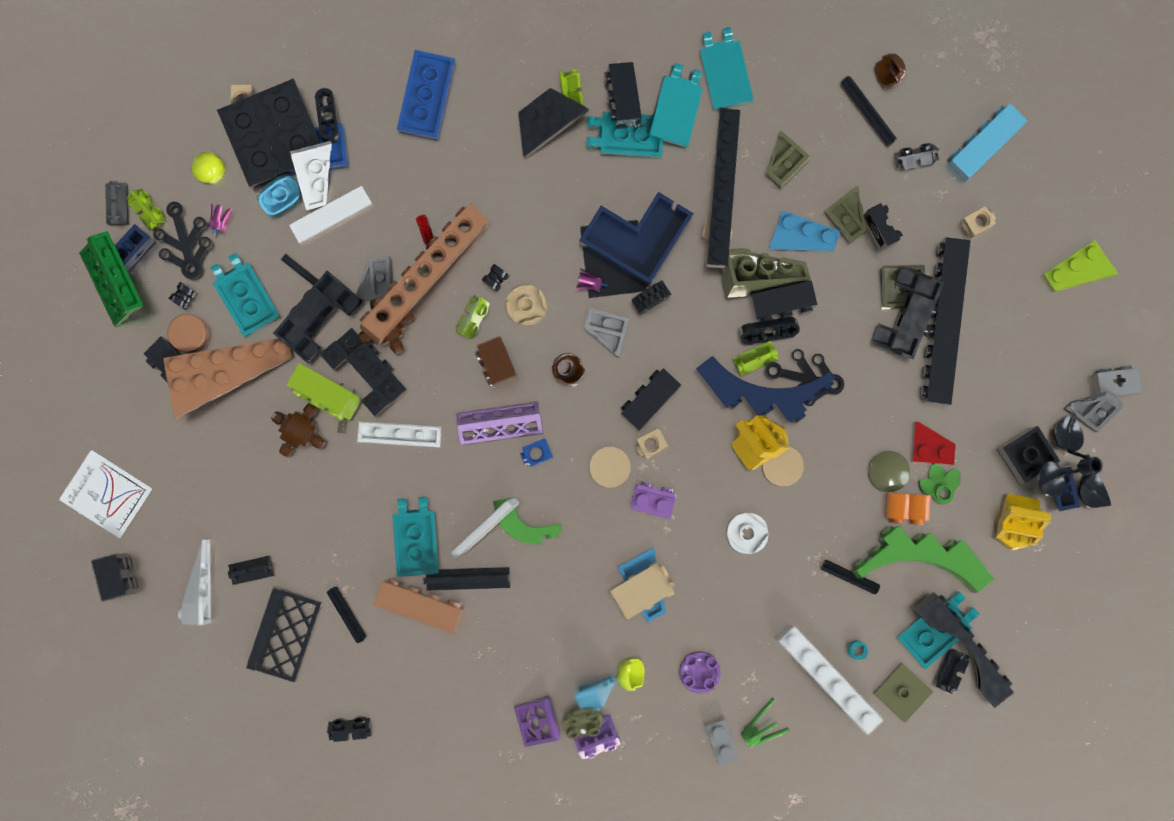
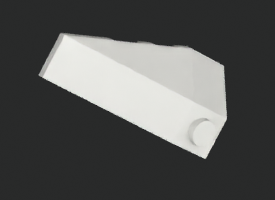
M202 540L182 600V607L178 609V618L182 620V624L204 625L211 623L210 540Z

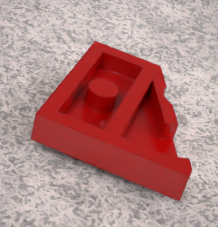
M914 422L912 462L954 465L956 444L920 422Z

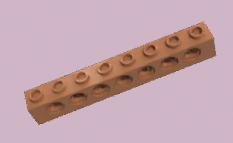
M469 204L466 208L461 207L455 215L457 218L452 223L449 221L443 227V233L439 238L435 236L430 241L428 250L426 252L421 251L415 258L416 263L412 267L407 266L401 274L403 277L398 282L394 281L387 290L389 292L386 296H380L374 303L375 308L371 312L366 311L360 318V329L377 344H380L487 226L489 219L473 205ZM464 224L468 226L469 230L461 231L458 226ZM452 239L455 245L448 246L445 240ZM433 254H439L442 257V259L439 261H435L432 259L431 256ZM426 269L429 274L422 276L418 273V270ZM412 284L415 289L408 291L404 288V285ZM396 298L401 301V304L394 306L390 301ZM378 314H385L388 319L379 321L376 316Z

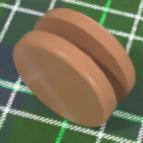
M182 314L171 321L167 335L170 344L175 349L183 353H195L206 345L209 332L202 319L192 314Z

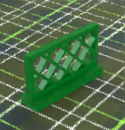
M105 231L89 236L87 238V245L79 254L115 327L120 325L133 311L142 308L143 304L109 232Z

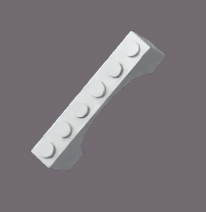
M789 624L775 638L786 652L835 700L861 731L869 735L883 721L794 626Z

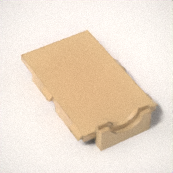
M653 562L649 565V568L636 576L635 574L630 576L629 580L609 593L612 599L615 598L623 612L622 616L624 619L628 620L643 610H649L654 607L653 604L663 598H669L674 595L672 587L675 584L664 565L659 567L656 562Z

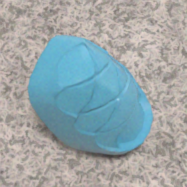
M280 175L271 180L258 193L257 201L266 214L275 215L293 205L300 198V186L293 175Z

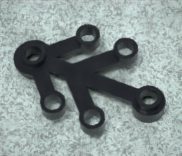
M174 201L167 205L166 212L173 218L179 240L171 237L161 228L153 232V237L159 242L163 241L182 251L184 256L183 260L173 255L169 249L163 248L159 251L160 259L179 266L186 278L196 279L202 273L200 262L206 251L212 247V240L206 236L199 239L200 247L194 257L192 256L191 248L200 232L206 228L207 222L202 217H196L193 221L194 227L187 237L182 221L184 207L179 202ZM173 206L178 207L176 213L171 212ZM199 220H203L201 227H197L196 224ZM163 232V237L157 238V233ZM204 240L209 241V244L206 247L202 246V242ZM165 251L169 252V256L167 258H163L162 256L163 252ZM190 265L195 267L193 272L188 271Z
M795 349L791 353V358L799 364L804 373L782 369L780 364L776 362L769 363L765 368V374L768 378L777 379L778 377L801 381L802 383L797 386L821 378L815 375L804 358V352L800 349ZM795 352L801 353L800 359L794 357ZM817 353L812 356V364L819 367L823 376L831 372L824 362L822 354ZM816 356L821 358L820 364L815 363L814 358ZM771 367L776 368L777 373L775 375L770 374L769 369ZM833 374L835 379L832 381L837 382V387H830L826 391L820 389L815 393L818 397L813 400L812 404H807L806 401L803 404L810 407L815 404L816 400L827 393L832 395L839 394L844 389L843 378L838 374Z

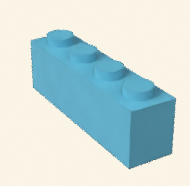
M1011 103L1006 108L1002 105L994 113L996 118L992 122L987 120L979 128L981 132L977 136L972 134L964 142L967 146L963 150L958 148L950 156L953 160L948 165L965 182L1028 121Z

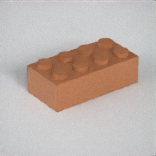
M388 578V581H382L374 606L452 634L456 632L464 608L460 607V602L451 599L447 602L440 600L442 597L432 592L428 593V595L421 593V588L412 585L406 588L401 586V581L393 578Z

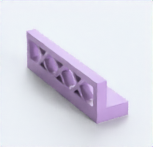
M538 401L456 413L460 445L543 433ZM537 421V427L528 428L525 426L528 422ZM513 424L516 426L512 431L504 429L507 425ZM492 427L496 429V431L491 434H487L484 432L486 428ZM471 430L475 432L473 436H463V431Z

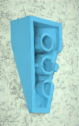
M615 675L576 687L575 696L580 708H592L600 712L599 708L604 706L617 681Z

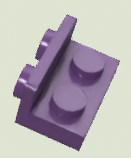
M641 481V485L636 484L630 509L670 519L677 495L673 494V489L661 487V490L653 488V484Z
M611 716L603 718L600 733L597 736L587 735L574 739L582 759L594 758L600 752L613 751L617 746L621 745Z

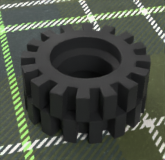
M663 280L636 295L631 301L638 312L643 314L671 296V293Z

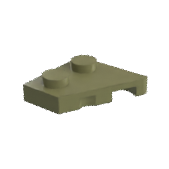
M780 131L766 174L782 188L810 159V156L785 133Z

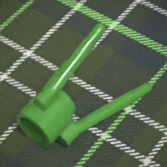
M774 698L744 727L745 732L741 735L750 748L753 746L758 747L766 741L789 732V728H786L763 738L762 735L777 726V722H773L760 731L757 727L752 728L775 702Z

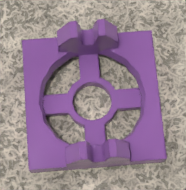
M550 698L537 699L514 706L525 747L561 739ZM535 707L542 709L545 712L546 718H541L537 715ZM529 711L530 717L526 721L527 712ZM533 718H536L539 721L538 729H536L532 724ZM548 724L549 732L543 736V725ZM529 728H530L533 732H535V735H536V736H534V735L531 733V731L529 730Z

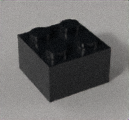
M1039 426L1028 429L998 448L1019 484L1026 483L1038 476L1039 469L1044 463L1051 461L1055 463L1060 462V459Z
M125 553L91 560L101 602L135 594L134 589H137L135 578L131 577L129 570L132 567L131 561L128 556L126 557Z

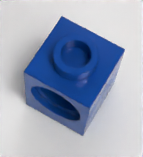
M545 438L522 447L524 452L520 453L524 465L529 464L530 468L553 458ZM533 448H539L542 451L541 457L537 460L530 457V451Z

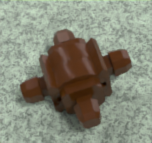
M378 298L370 301L371 310L375 308L374 303ZM411 310L382 341L383 345L391 344L389 347L394 354L403 351L401 340L398 341V339L403 337L402 332L405 331L403 323L406 322L407 324L414 319ZM378 314L376 316L379 321L388 319L385 314ZM363 331L358 334L362 343L372 341Z
M308 403L304 407L303 413L295 411L294 414L289 413L286 417L281 412H274L271 420L277 425L281 424L278 431L282 433L280 439L285 441V444L282 443L280 447V454L288 457L294 451L293 447L301 449L303 446L308 447L310 443H312L311 446L322 449L326 441L320 435H315L318 431L314 427L317 422L311 419L317 412L315 405Z

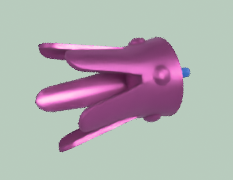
M211 203V219L207 227L214 229L213 235H215L216 230L223 231L225 222L232 209H227L220 220L222 206L216 205L213 213V203Z
M580 268L583 272L579 273L578 280L584 283L577 284L576 289H592L600 292L601 285L608 286L602 283L603 276L594 275Z

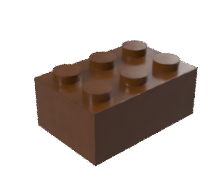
M500 336L477 345L479 351H476L475 354L481 367L485 366L486 368L483 374L489 386L493 385L495 389H498L518 380Z

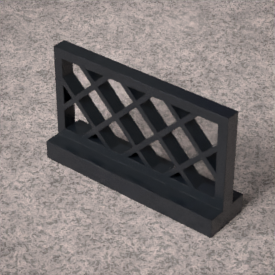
M510 567L439 569V574L426 575L423 578V584H426L427 591L510 588Z
M273 586L246 668L295 682L321 602ZM284 595L293 598L296 606L285 611L281 604ZM296 599H297V600H300V601H303V602L300 603V604H298L297 601H296ZM306 603L316 605L313 614L307 617L303 615L300 606ZM281 608L283 612L278 614L279 609ZM298 608L303 619L291 624L286 613ZM285 615L289 626L278 631L274 624L275 620ZM309 618H311L310 624L307 622ZM304 621L308 630L306 634L298 637L293 626ZM274 627L276 632L271 634L272 629ZM291 628L296 639L285 644L280 633ZM278 635L282 646L271 651L268 641L270 638ZM302 638H304L303 644L300 642ZM298 641L301 647L300 653L291 657L287 646ZM284 648L289 659L278 664L273 653ZM271 655L276 665L269 669L260 667L262 659ZM298 657L297 662H296V665H295L293 659H295V658ZM291 661L294 667L292 676L283 674L280 666Z

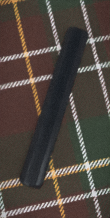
M851 76L845 77L841 81V85L886 145H892L897 140L896 136Z

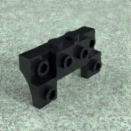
M902 265L894 285L909 290L899 318L895 328L879 323L871 343L914 360L922 337L928 333L930 317H933L936 313V302L944 281Z
M327 270L315 285L305 292L302 300L290 310L289 315L273 334L304 361L309 363L322 348L311 339L316 331L337 307L350 316L363 300Z
M351 328L337 341L330 344L320 355L333 370L346 360L354 367L373 389L361 402L376 417L386 407L401 397L407 389L391 372L393 367L386 359L380 360L377 356L380 352L371 343L368 346L365 342L362 343L357 332Z

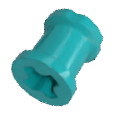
M855 640L849 643L847 652L853 659L863 660L868 655V646L861 641ZM855 646H857V647L862 646V647L860 648V650L862 651V653H861V654H857V653H856V654L854 655L855 650H854L853 648H854Z

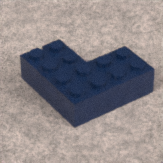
M658 192L636 227L601 205L581 236L579 245L650 287L694 213L677 204L674 211L671 209L674 201Z

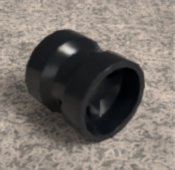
M493 264L489 274L484 275L481 281L495 292H498L502 282L507 281L510 276L499 266Z
M179 282L176 286L177 291L171 293L168 299L186 310L190 299L194 298L197 293L182 282Z

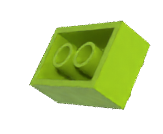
M301 363L297 365L287 383L292 388V393L306 401L309 399V403L324 411L327 407L326 412L340 420H343L344 417L350 420L362 400L359 396Z

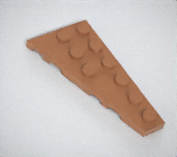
M278 338L163 358L174 419L177 420L182 415L194 411L199 406L213 401L239 387L241 384L258 377V375L267 370H271L292 359L291 349Z

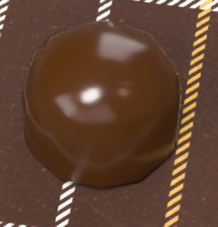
M897 54L882 56V59L875 65L877 78L883 86L888 87L901 82L906 72L903 59Z
M564 353L554 359L552 373L560 383L571 385L582 380L585 368L582 366L579 357L571 353Z

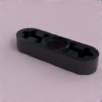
M321 88L315 93L319 132L323 142L331 141V144H334L340 137L335 99L330 89ZM327 96V105L324 106L323 97ZM330 112L333 114L332 118L328 120L322 119L324 113ZM327 127L331 128L332 136H327Z
M783 317L764 322L744 324L739 329V335L744 344H754L794 337L799 333L800 327L795 317ZM767 328H774V331L771 333L764 332Z

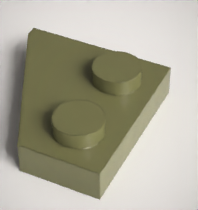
M857 186L825 210L826 214L849 243L867 231L866 221L863 216L864 211L859 197V188Z

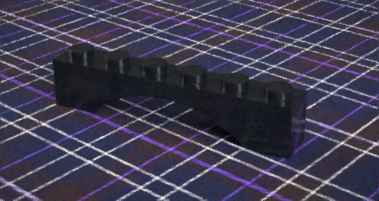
M933 592L916 605L914 609L930 628L947 632L955 636L966 646L975 664L977 688L986 700L996 708L1014 693L1010 688L1013 684L1006 675L1001 676L998 670L1000 667L993 659L990 661L987 659L985 654L988 652L980 643L976 645L972 639L975 636L970 629L961 626L960 622L962 619L955 611L950 612L947 608L949 603L942 594L938 596Z

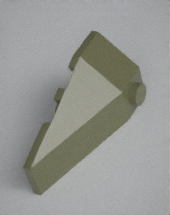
M745 248L729 249L728 267L722 270V282L727 298L746 297L758 292L811 281L806 262L785 257L781 259L770 257L767 253H752L750 249Z

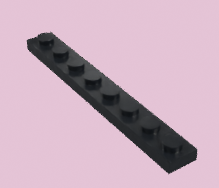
M720 108L706 267L725 269L728 267L740 110Z

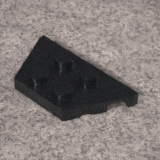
M552 88L546 90L518 112L524 157L528 158L586 114L589 109Z

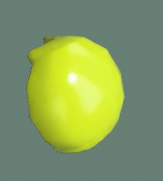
M212 152L198 154L191 164V172L200 182L217 183L223 178L226 171L224 161L220 156Z
M640 659L624 660L617 670V680L620 687L627 691H635L636 688L642 687L645 677L642 661Z

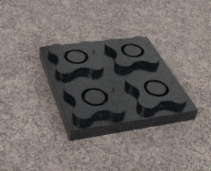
M294 78L217 110L250 188L294 170L290 151L321 143Z

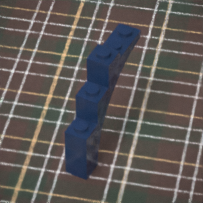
M711 356L696 368L726 408L731 406L733 409L742 402L740 398L744 396L757 415L762 413L765 416L774 409L772 405L775 403L790 423L793 420L797 423L806 416L804 412L807 409L802 403L806 401L809 404L818 397L815 394L820 389L826 391L834 385L832 380L835 379L834 375L828 372L821 378L801 386L767 388L754 385L736 377L724 368L714 356Z

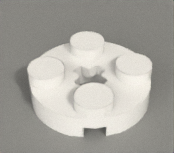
M743 513L735 516L730 521L726 536L730 546L735 551L742 554H752L759 552L768 541V527L759 515ZM744 528L746 530L751 528L753 537L744 539L742 530Z

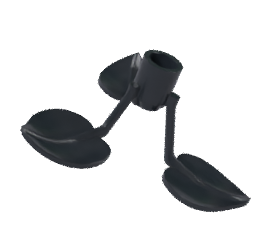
M1076 414L1068 415L1057 425L1055 441L1059 448H1067L1069 454L1083 459L1077 464V469L1061 473V468L1057 463L1052 461L1044 463L1038 472L1037 483L1039 490L1046 496H1059L1065 491L1067 486L1063 477L1081 473L1086 475L1082 479L1084 484L1079 488V496L1082 503L1089 508L1111 506L1105 485L1101 478L1096 475L1102 471V461L1098 457H1090L1089 454L1084 455L1076 452L1083 446L1084 436Z

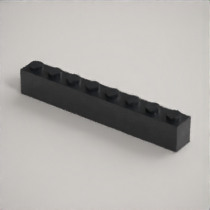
M946 237L938 245V255L941 256L940 263L936 264L935 275H938V279L944 281V285L936 302L937 310L933 316V324L929 325L928 336H931L930 345L927 344L926 357L929 358L928 365L924 366L923 377H926V384L921 389V398H924L923 403L943 406L952 405L971 240Z

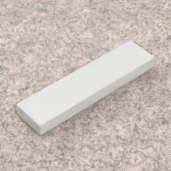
M360 186L289 226L299 244L371 206L372 203L364 188Z
M358 421L357 442L440 448L442 427Z
M516 498L505 501L451 551L452 556L456 559L467 553L520 504Z

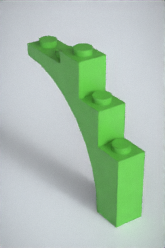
M892 525L882 532L884 536L879 539L884 547L880 545L871 552L873 556L868 560L863 558L855 565L857 569L853 571L858 579L874 569L889 563L899 561L922 562L948 571L961 580L972 593L980 592L994 580L964 540L957 542L955 539L945 546L947 549L945 550L932 533H921L914 539L915 543H913L901 526L893 528Z

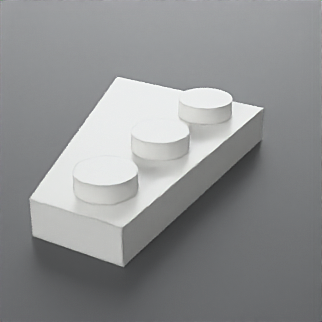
M331 141L290 151L306 210L325 206L327 203Z

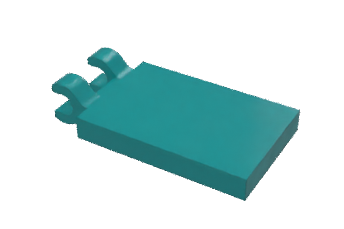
M731 27L723 28L722 35L724 41L713 43L711 31L703 33L702 36L705 48L700 49L699 53L713 111L754 101L740 40L733 41Z
M675 63L670 68L669 77H662L648 136L686 148L689 145L703 90L702 87L697 86L701 79L702 71L694 69V71L690 72L689 80L679 77L683 65Z
M603 112L602 118L589 116L587 119L588 128H598V138L587 137L586 148H600V154L662 158L663 141L648 136L653 115L641 114L640 127L615 129L614 122L610 121V112Z
M234 253L229 256L234 266L233 269L224 273L218 263L210 268L217 278V281L213 282L215 289L242 335L246 337L281 316L250 263L248 262L243 265L238 254Z
M418 497V510H408L407 499H397L399 514H392L397 577L439 574L435 511H428V498Z
M958 591L948 601L949 605L947 608L951 613L955 611L962 619L960 622L963 628L968 627L971 631L973 628L969 623L980 614L973 607L965 614L957 607L966 599ZM919 617L897 636L924 669H927L959 641V639L947 632L930 628L922 617Z

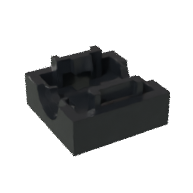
M879 203L868 209L863 216L881 252L897 244L903 234L901 231L895 230L893 226L887 225L886 220L888 219L889 208L887 204L883 206L882 203Z

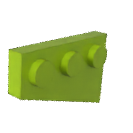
M1094 240L1042 276L1053 292L1115 276L1118 275V272L1096 240Z

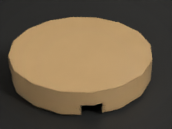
M525 284L515 287L506 299V311L510 319L517 324L523 326L534 325L545 315L547 308L546 298L543 292L533 285Z
M790 447L776 458H771L762 464L763 473L766 479L779 487L790 486L796 483L802 476L804 462L800 453Z
M604 447L598 450L590 461V474L593 480L606 488H615L622 485L627 480L631 471L628 456L616 447Z

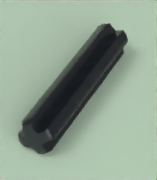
M825 560L821 566L823 571L876 595L880 590V584L865 577L857 579L852 571L829 560Z
M332 587L327 591V595L357 644L361 643L366 639V635L338 588Z

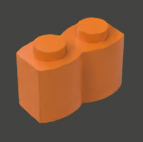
M887 493L886 518H891V523H903V519H911V524H924V520L929 521L931 495Z

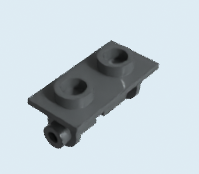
M109 181V183H105L106 224H127L126 182Z

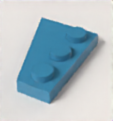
M782 210L768 250L833 252L841 231Z
M654 548L617 567L625 582L629 580L630 576L634 574L636 576L649 568L650 564L656 562ZM663 599L653 604L654 607L649 610L645 609L642 611L647 623L666 613Z

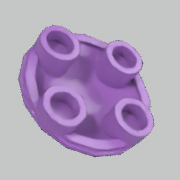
M694 652L688 655L682 661L679 670L683 685L695 693H707L713 690L719 683L721 676L718 660L705 652Z

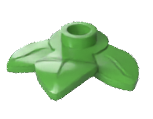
M934 463L929 470V479L920 480V487L926 495L933 496L936 502L947 504L952 501L954 490L960 486V472L956 468L946 473L941 466ZM941 490L946 491V497L942 498L940 496Z

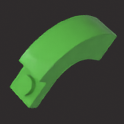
M512 498L493 501L494 510L496 511L505 501ZM516 507L499 522L501 527L511 537L527 544H543L542 535H546V539L558 537V533L562 532L561 524L544 527H530L524 524L518 517Z

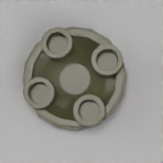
M884 451L876 455L871 461L868 473L873 485L884 492H894L903 488L908 482L910 466L906 458L900 453Z
M580 708L568 713L563 718L561 725L569 739H576L577 737L587 735L597 736L600 733L603 717L595 709Z

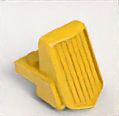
M756 415L751 421L740 420L735 425L739 430L740 436L732 442V448L749 470H755L771 458H776L790 448L788 446L787 430L781 425L770 421L767 416Z
M1008 494L1004 499L1002 515L998 521L995 538L999 539L1001 543L1011 550L1025 548L1029 545L1036 546L1043 538V529L1051 522V513L1040 510V501L1038 499Z

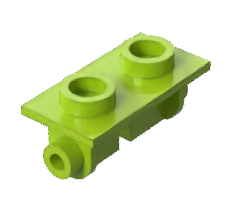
M570 70V73L559 72L562 94L585 106L582 91L577 92V89L581 88L578 70Z
M142 189L130 191L131 194L127 196V203L136 214H139L141 211L144 212L139 218L147 229L150 228L153 231L158 227V223L166 222V219L162 216V211L152 203L146 191Z
M476 295L470 298L464 310L470 315L469 317L461 316L456 325V333L472 340L479 330L482 318L488 312L490 303Z
M771 341L733 357L740 376L779 360L777 350L773 347Z

